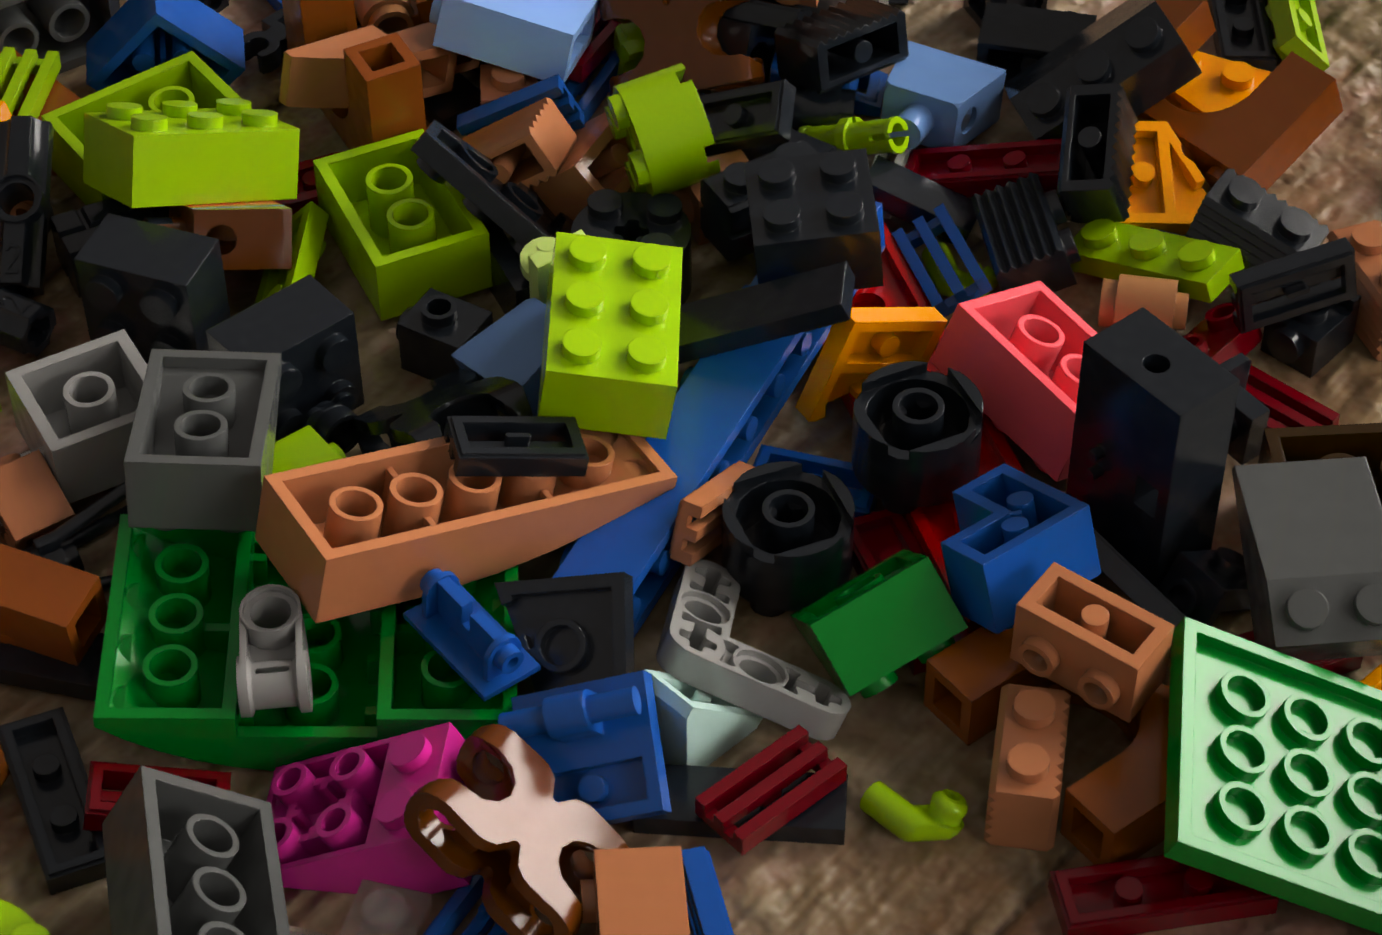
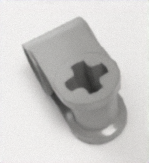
M268 584L259 586L248 592L240 603L239 656L236 658V682L241 718H252L256 710L297 706L301 713L313 712L312 676L302 607L299 596L292 589L283 585Z

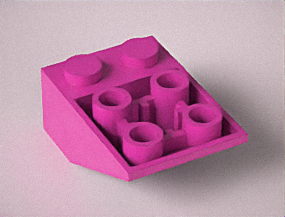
M447 722L275 767L266 801L271 802L283 888L413 899L470 885L472 876L458 878L447 874L412 839L404 824V811L407 802L425 784L439 778H452L466 787L457 773L456 764L457 756L465 739L453 724ZM433 810L441 822L451 825L442 813Z

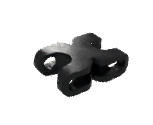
M456 369L431 381L430 384L433 389L422 396L400 404L375 407L352 418L350 423L361 452L365 454L443 437L447 416H499L496 404L505 410L508 416H533L525 391L518 382L498 376L479 380L477 373L472 370ZM387 433L391 447L383 441L380 436L381 434Z

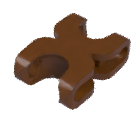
M599 0L601 19L605 21L612 19L622 24L634 23L640 28L645 40L644 54L636 68L621 75L613 76L610 79V96L613 95V86L679 63H682L686 68L680 83L692 80L696 89L722 92L763 83L765 81L763 60L758 57L751 58L742 54L729 55L722 50L717 37L719 20L726 10L751 0Z
M501 724L481 726L473 731L465 740L456 759L457 773L466 787L452 778H439L419 788L410 797L405 807L404 824L412 839L447 874L458 878L479 874L484 878L482 902L489 916L509 935H576L583 921V907L572 890L580 895V880L593 879V862L582 850L594 854V849L628 848V846L611 825L588 803L577 799L562 802L554 800L555 777L550 765L517 733ZM486 752L499 759L503 765L504 773L490 762ZM433 810L442 813L451 825L441 822ZM534 907L548 917L552 922V926L539 919Z

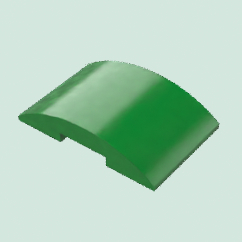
M120 514L93 714L95 728L123 740L183 758L231 767L274 771L275 767L451 722L466 740L473 731L481 726L498 724L500 713L513 711L511 697L517 696V684L484 702L403 618L404 612L422 603L421 597L320 623H315L301 604L311 667L313 712L301 713L297 706L256 710L252 718H241L236 682V658L239 656L240 603L248 592L259 586L276 584L290 587L255 540V531L239 533L201 529L161 531L154 528L129 527L128 514ZM518 565L462 585L508 633L516 636L507 607L501 605L494 583L518 581Z

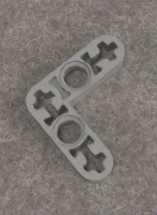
M700 559L692 566L686 565L673 590L656 653L657 662L661 668L683 683L792 730L800 724L809 732L810 738L825 741L834 739L851 708V702L846 693L837 685L824 678L730 638L740 593V584L730 575L726 568L717 563Z

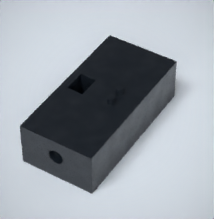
M1142 307L1084 341L1066 494L1089 504L1093 528L1158 589L1179 551L1212 549L1240 379Z

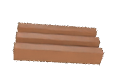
M738 461L680 500L669 554H671L670 559L687 566H692L722 544V506L724 499L726 498L727 500L734 491V482L743 473L755 466Z

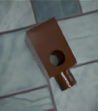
M273 200L169 206V217H145L143 219L144 222L219 239L224 270L292 269V208Z

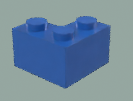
M128 0L86 43V84L99 91L193 51L230 86L246 70L243 29L199 0Z
M1004 463L952 492L960 532L940 542L951 596L961 615L989 631L998 634L1014 627L1016 604L1053 562L1088 580H1092L1102 574L1089 504Z

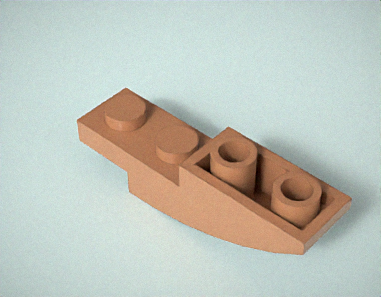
M430 22L397 32L421 64L424 98L452 91L455 74L478 68L480 60L433 46L437 25ZM369 25L284 51L279 102L286 107L349 108L343 49L386 36L387 34L374 25Z

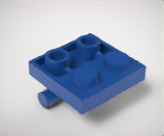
M641 670L511 697L513 711L499 714L498 724L504 725L517 733L550 765L555 777L553 794L555 801L562 802L577 799L588 803L610 825L672 813L652 674Z

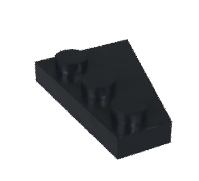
M435 119L411 147L410 150L418 156L416 163L420 169L439 184H444L447 181L465 196L462 199L464 206L477 219L486 224L494 221L510 235L508 242L519 255L523 247L532 239L544 236L556 238V232L571 233L572 219L562 212L554 220L544 214L542 207L537 202V194L523 183L519 182L517 185L513 182H507L505 185L496 179L498 170L490 159Z
M625 572L494 583L501 605L507 607L516 637L521 641V646L541 665V670L530 676L535 692L635 672L633 577Z

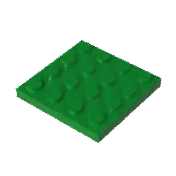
M1184 617L1174 629L1171 644L1164 857L1382 935V690Z

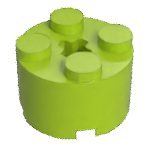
M682 63L613 86V95L607 97L608 106H605L604 109L611 132L615 140L625 138L630 151L627 153L629 161L624 162L633 192H647L652 196L660 193H672L700 183V180L721 172L719 159L707 162L704 147L715 144L693 81L689 80L680 83L686 71Z

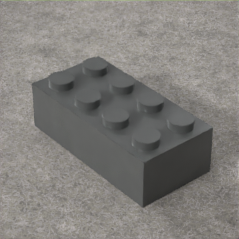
M141 765L102 823L111 935H290L271 802Z

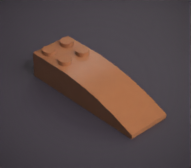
M579 429L589 456L585 477H456L453 469L455 460L450 459L448 452L450 443H446L443 436L265 475L263 478L255 540L288 586L299 596L301 604L313 621L320 623L421 598L423 591L420 588V581L428 571L435 568L440 569L442 572H453L459 578L460 584L464 585L549 553L675 488L678 476L642 436Z

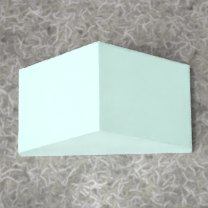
M644 669V671L652 674L665 764L709 766L757 729L763 719L759 715L683 683L667 672Z

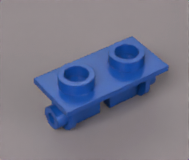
M435 568L423 576L420 581V588L423 591L422 603L404 612L403 618L484 702L541 670V665L521 646V641L514 634L508 633L460 584L459 578L453 572H442L440 569Z

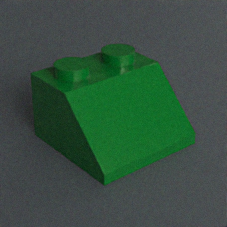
M905 549L790 615L834 683L848 696L851 697L860 692L863 698L876 695L898 680L895 670L918 657L921 664H925L927 659L954 644L956 641L953 636L968 628L929 557Z

